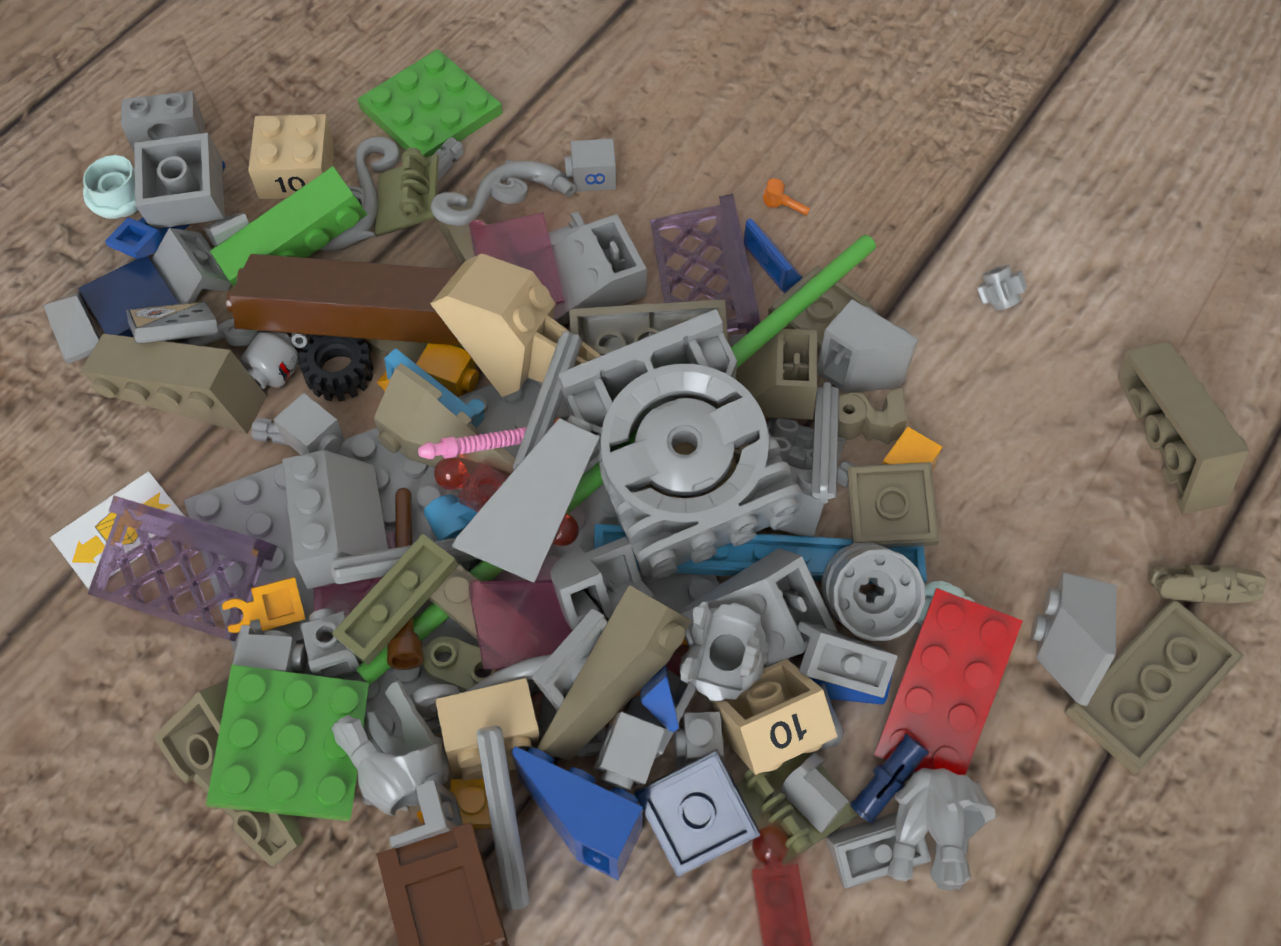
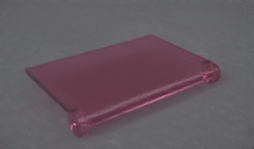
M544 212L485 226L480 220H474L469 224L475 256L482 253L533 271L542 285L548 289L555 303H565Z
M472 580L469 583L470 602L484 670L503 669L527 659L553 654L572 632L563 616L552 580H535L534 583L529 580Z

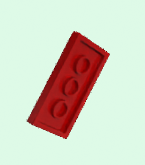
M935 588L874 751V756L887 760L907 733L930 752L923 758L914 772L922 768L932 770L944 768L957 775H966L1023 620Z

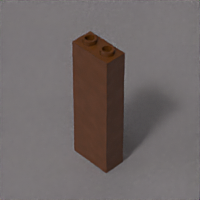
M250 254L244 268H240L238 271L237 282L234 288L229 289L227 293V310L229 313H233L235 329L462 346L430 304L457 272V269Z

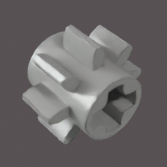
M1002 265L982 275L984 282L980 283V287L977 290L983 305L991 302L994 310H1003L1015 306L1022 301L1020 293L1025 292V288H1027L1022 270L1013 273L1010 265Z

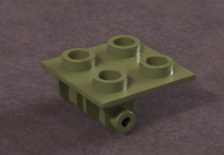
M408 148L406 153L402 155L403 166L379 174L376 236L435 218L431 211L432 199L437 195L438 154L425 158L418 148Z
M813 752L802 753L789 759L773 771L761 772L755 775L749 769L744 774L745 779L736 784L761 834L783 866L858 816L848 802L833 823L820 833L789 801L785 800V794L780 793L787 777L809 758ZM822 766L818 771L842 794Z

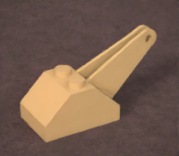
M482 253L466 260L430 303L501 397L519 391L527 378L543 383L559 337H561L563 332L568 331L553 319L556 303L550 296L548 289L542 285L533 271ZM582 341L574 367L601 355Z

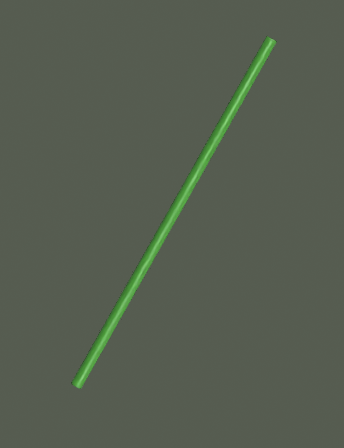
M866 234L862 235L732 346L731 349L737 360V368L876 249L874 240ZM638 429L629 435L628 442L621 443L618 449L635 443ZM599 462L582 475L563 519L604 484ZM482 560L469 573L486 586L504 569ZM432 603L414 618V632L422 641L447 620L449 616ZM387 645L369 665L363 662L356 668V671L369 683V686L391 668L387 663Z

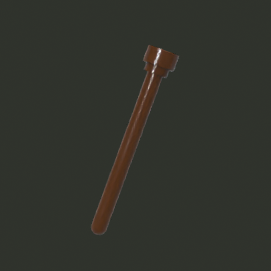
M400 488L395 493V548L413 545L412 494L407 488ZM414 615L387 644V663L392 668L410 670L419 667L424 661L423 642L414 632Z

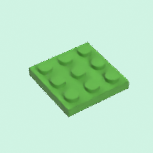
M438 49L357 98L359 108L403 149L418 148L425 158L432 156L438 149H442L441 146L448 138L453 137L456 141H461L503 114L502 104Z
M231 665L206 806L349 821L352 815L357 769L348 754L335 742L331 728L335 722L347 715L360 719L362 726H364L369 683Z

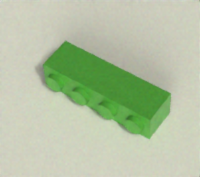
M332 166L210 252L228 280L235 286L238 271L240 268H244L250 254L307 258L345 230L355 226L358 221L368 214Z

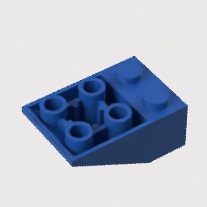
M515 746L512 750V756L518 779L576 860L619 881L642 832L643 807L637 804L638 799L623 789L613 787L612 791H608L594 784L596 779L581 769L571 767L568 772L554 765V759L541 750L530 747L526 752Z

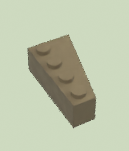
M102 334L81 369V372L92 382V388L105 397L120 398L248 434L267 397L233 352L228 349L165 341L138 344L133 337Z

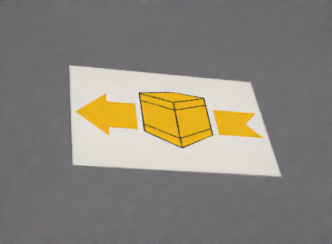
M148 471L51 536L50 539L89 591H91L188 524L189 520Z

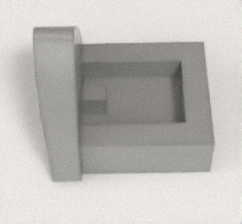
M814 752L787 777L780 793H784L786 796L785 800L789 801L822 833L833 823L849 801L818 771L826 761L817 752Z

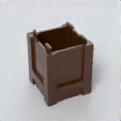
M471 822L452 828L453 830L376 854L399 946H509L481 844L476 839Z

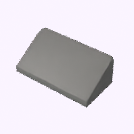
M898 812L876 818L873 824L867 821L835 831L826 837L829 851L842 886L845 889L888 875V867L893 859V849L896 843L895 822ZM925 836L915 845V854L912 861L913 867L931 861Z

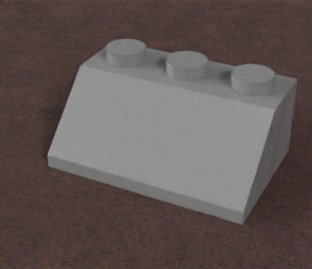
M327 450L282 459L294 562L307 589L335 583L331 575V563L335 558L389 549L374 465Z

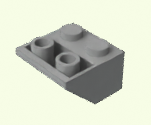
M851 299L825 329L817 364V374L846 393L900 388L905 382L918 339L912 336L906 329L895 326L882 318L870 307L863 306Z

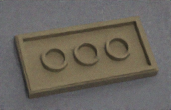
M1172 599L1110 664L1088 705H1081L1075 701L1065 714L1131 773L1136 775L1244 655L1181 603Z

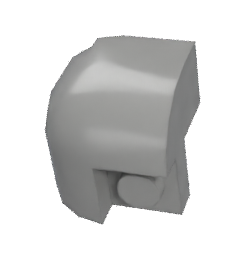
M625 537L586 553L578 547L562 556L555 562L550 571L563 616L572 631L592 608L603 614L606 620L609 621L629 585L655 599L654 594L641 580L632 546Z

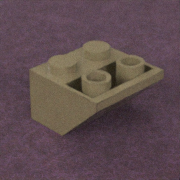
M782 329L737 368L736 380L752 394L760 406L764 417L813 420L817 392V330Z

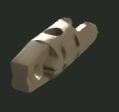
M1187 564L1185 566L1165 567L1163 565L1161 567H1153L1152 570H1149L1150 573L1147 574L1150 584L1156 588L1161 597L1164 599L1184 600L1186 602L1230 604L1260 601L1263 598L1266 585V577L1261 572L1232 566Z

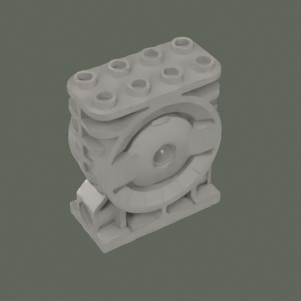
M717 309L558 373L565 405L569 414L593 425L591 433L599 436L596 446H599V467L608 497L618 516L619 524L632 546L642 575L652 576L654 580H660L672 575L678 570L676 566L689 560H693L694 563L708 560L717 554V548L731 542L733 546L743 545L753 540L757 536L756 532L771 526L773 530L791 524L796 519L794 514L799 510L803 498L799 485H794L791 479L792 471L788 463L783 462L780 456L781 448L777 440H772L769 434V429L760 406L752 394L735 379L737 360L723 333V321ZM645 416L638 428L635 443L618 449L621 443L628 442L633 425ZM687 442L694 445L696 449L691 454L681 455L675 452L674 447L679 443ZM749 442L751 444L742 449L739 463L732 476L721 487L709 494L685 499L666 496L651 488L631 493L649 484H652L664 493L674 496L688 497L705 493L717 486L728 473L733 461L734 449Z

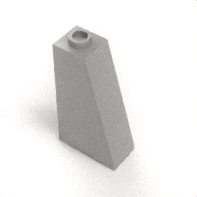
M569 415L567 422L559 418L456 537L452 547L534 583L599 439V436L591 433L593 425Z

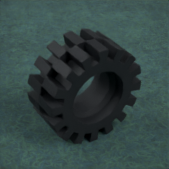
M311 335L312 344L307 342L302 347L304 352H299V365L306 384L310 390H313L314 395L319 398L323 394L325 400L332 401L333 395H336L338 401H345L344 394L350 393L351 397L354 398L358 396L356 388L359 387L364 391L368 387L366 380L372 381L374 365L364 338L326 335L319 338L318 335ZM348 357L351 359L350 364L342 370L328 372L322 369L323 365L332 358Z

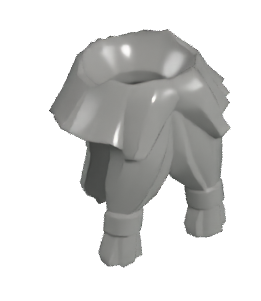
M702 601L700 606L693 609V628L691 630L693 645L690 646L689 651L681 658V680L687 684L690 681L697 688L698 692L707 696L710 701L736 700L743 691L750 689L753 683L761 680L764 665L768 660L769 644L766 642V634L761 627V615L735 602L731 605L721 604L719 608L709 609L708 603ZM722 635H734L745 646L742 664L733 671H723L717 668L710 658V648L714 640Z
M399 680L393 682L387 688L385 694L402 720L403 737L393 736L390 729L383 724L376 710L366 714L364 728L360 719L349 715L339 719L331 728L335 742L348 754L358 770V784L362 795L367 799V802L390 816H396V811L403 807L418 806L420 804L415 786L432 780L442 785L447 782L449 776V763L443 747V738L434 736L416 710L411 697L407 696ZM364 729L373 737L384 753L378 752L371 741L368 740Z
M922 768L913 773L907 784L894 797L899 803L895 822L896 843L893 849V859L888 867V876L898 881H907L913 878L912 861L915 854V845L929 830L931 836L936 841V856L930 871L931 879L937 884L938 889L962 890L965 883L972 878L966 857L969 839L986 823L997 817L995 808L986 797L979 781L975 783L967 775H957L944 768L935 770Z

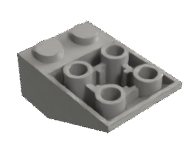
M617 214L581 226L524 267V269L533 271L542 285L548 289L550 296L556 303L553 319L562 326L570 323L569 309L620 306L646 297L647 268Z
M770 418L767 425L772 440H777L781 448L780 456L783 462L788 463L792 471L791 479L794 485H799L803 493L801 506L794 514L796 517L795 521L780 528V530L799 536L814 537L825 503H820V499L813 498L811 495L814 429L799 425L796 421L789 418ZM839 436L838 463L846 442L845 438Z
M779 548L678 611L692 620L685 631L684 637L689 647L693 645L691 637L693 609L700 606L702 601L708 603L709 609L719 608L721 604L731 605L735 602L760 614L761 627L766 634V642L769 644L768 660L764 668L806 651L810 636L797 630L800 621L832 631L837 630L803 557ZM722 635L714 640L710 648V658L717 668L723 671H733L742 664L745 646L734 635Z

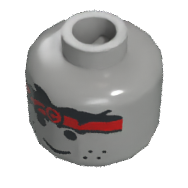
M273 331L257 334L241 356L242 365L261 389H265L267 385L277 388L282 387L295 371L300 360L299 353L297 352L298 348L292 344L291 337L283 332Z

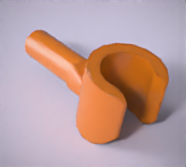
M775 178L768 180L763 194V201L766 206L774 208L783 205L805 216L808 215L811 208L785 195V185L781 180Z

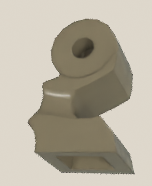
M902 387L894 389L886 395L882 412H876L863 393L850 392L839 397V437L852 440L863 434L866 441L876 439L889 444L899 439L903 434L907 417Z

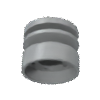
M872 542L853 543L838 550L827 562L821 578L822 598L829 613L853 634L870 641L892 640L907 633L919 620L925 605V583L918 568L904 555ZM871 581L876 586L874 591L869 590L866 595L859 591L860 585H866Z

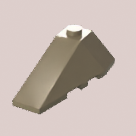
M400 363L392 374L374 416L379 433L377 436L379 442L392 453L399 451L412 461L485 484L496 479L504 483L514 471L513 464L516 459L504 447L459 454L457 457L448 459L443 458L442 455L435 456L434 459H426L419 456L418 448L427 442L435 444L440 443L441 438L453 436L458 439L459 437L479 435V432L471 424L472 419L463 411L455 416L439 401L442 393L436 387Z
M629 585L537 748L547 754L570 761L670 660L674 651L682 644L685 631L692 620Z
M229 679L198 691L153 736L175 773L185 783L194 781L207 794L205 802L208 796ZM211 807L214 811L219 809L217 807ZM222 808L234 820L235 832L271 867L281 862L303 843L294 815Z

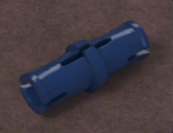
M906 733L904 739L884 764L878 763L872 770L875 775L856 799L850 803L852 809L863 819L873 824L875 818L895 793H898L906 785L904 782L930 752L920 742Z

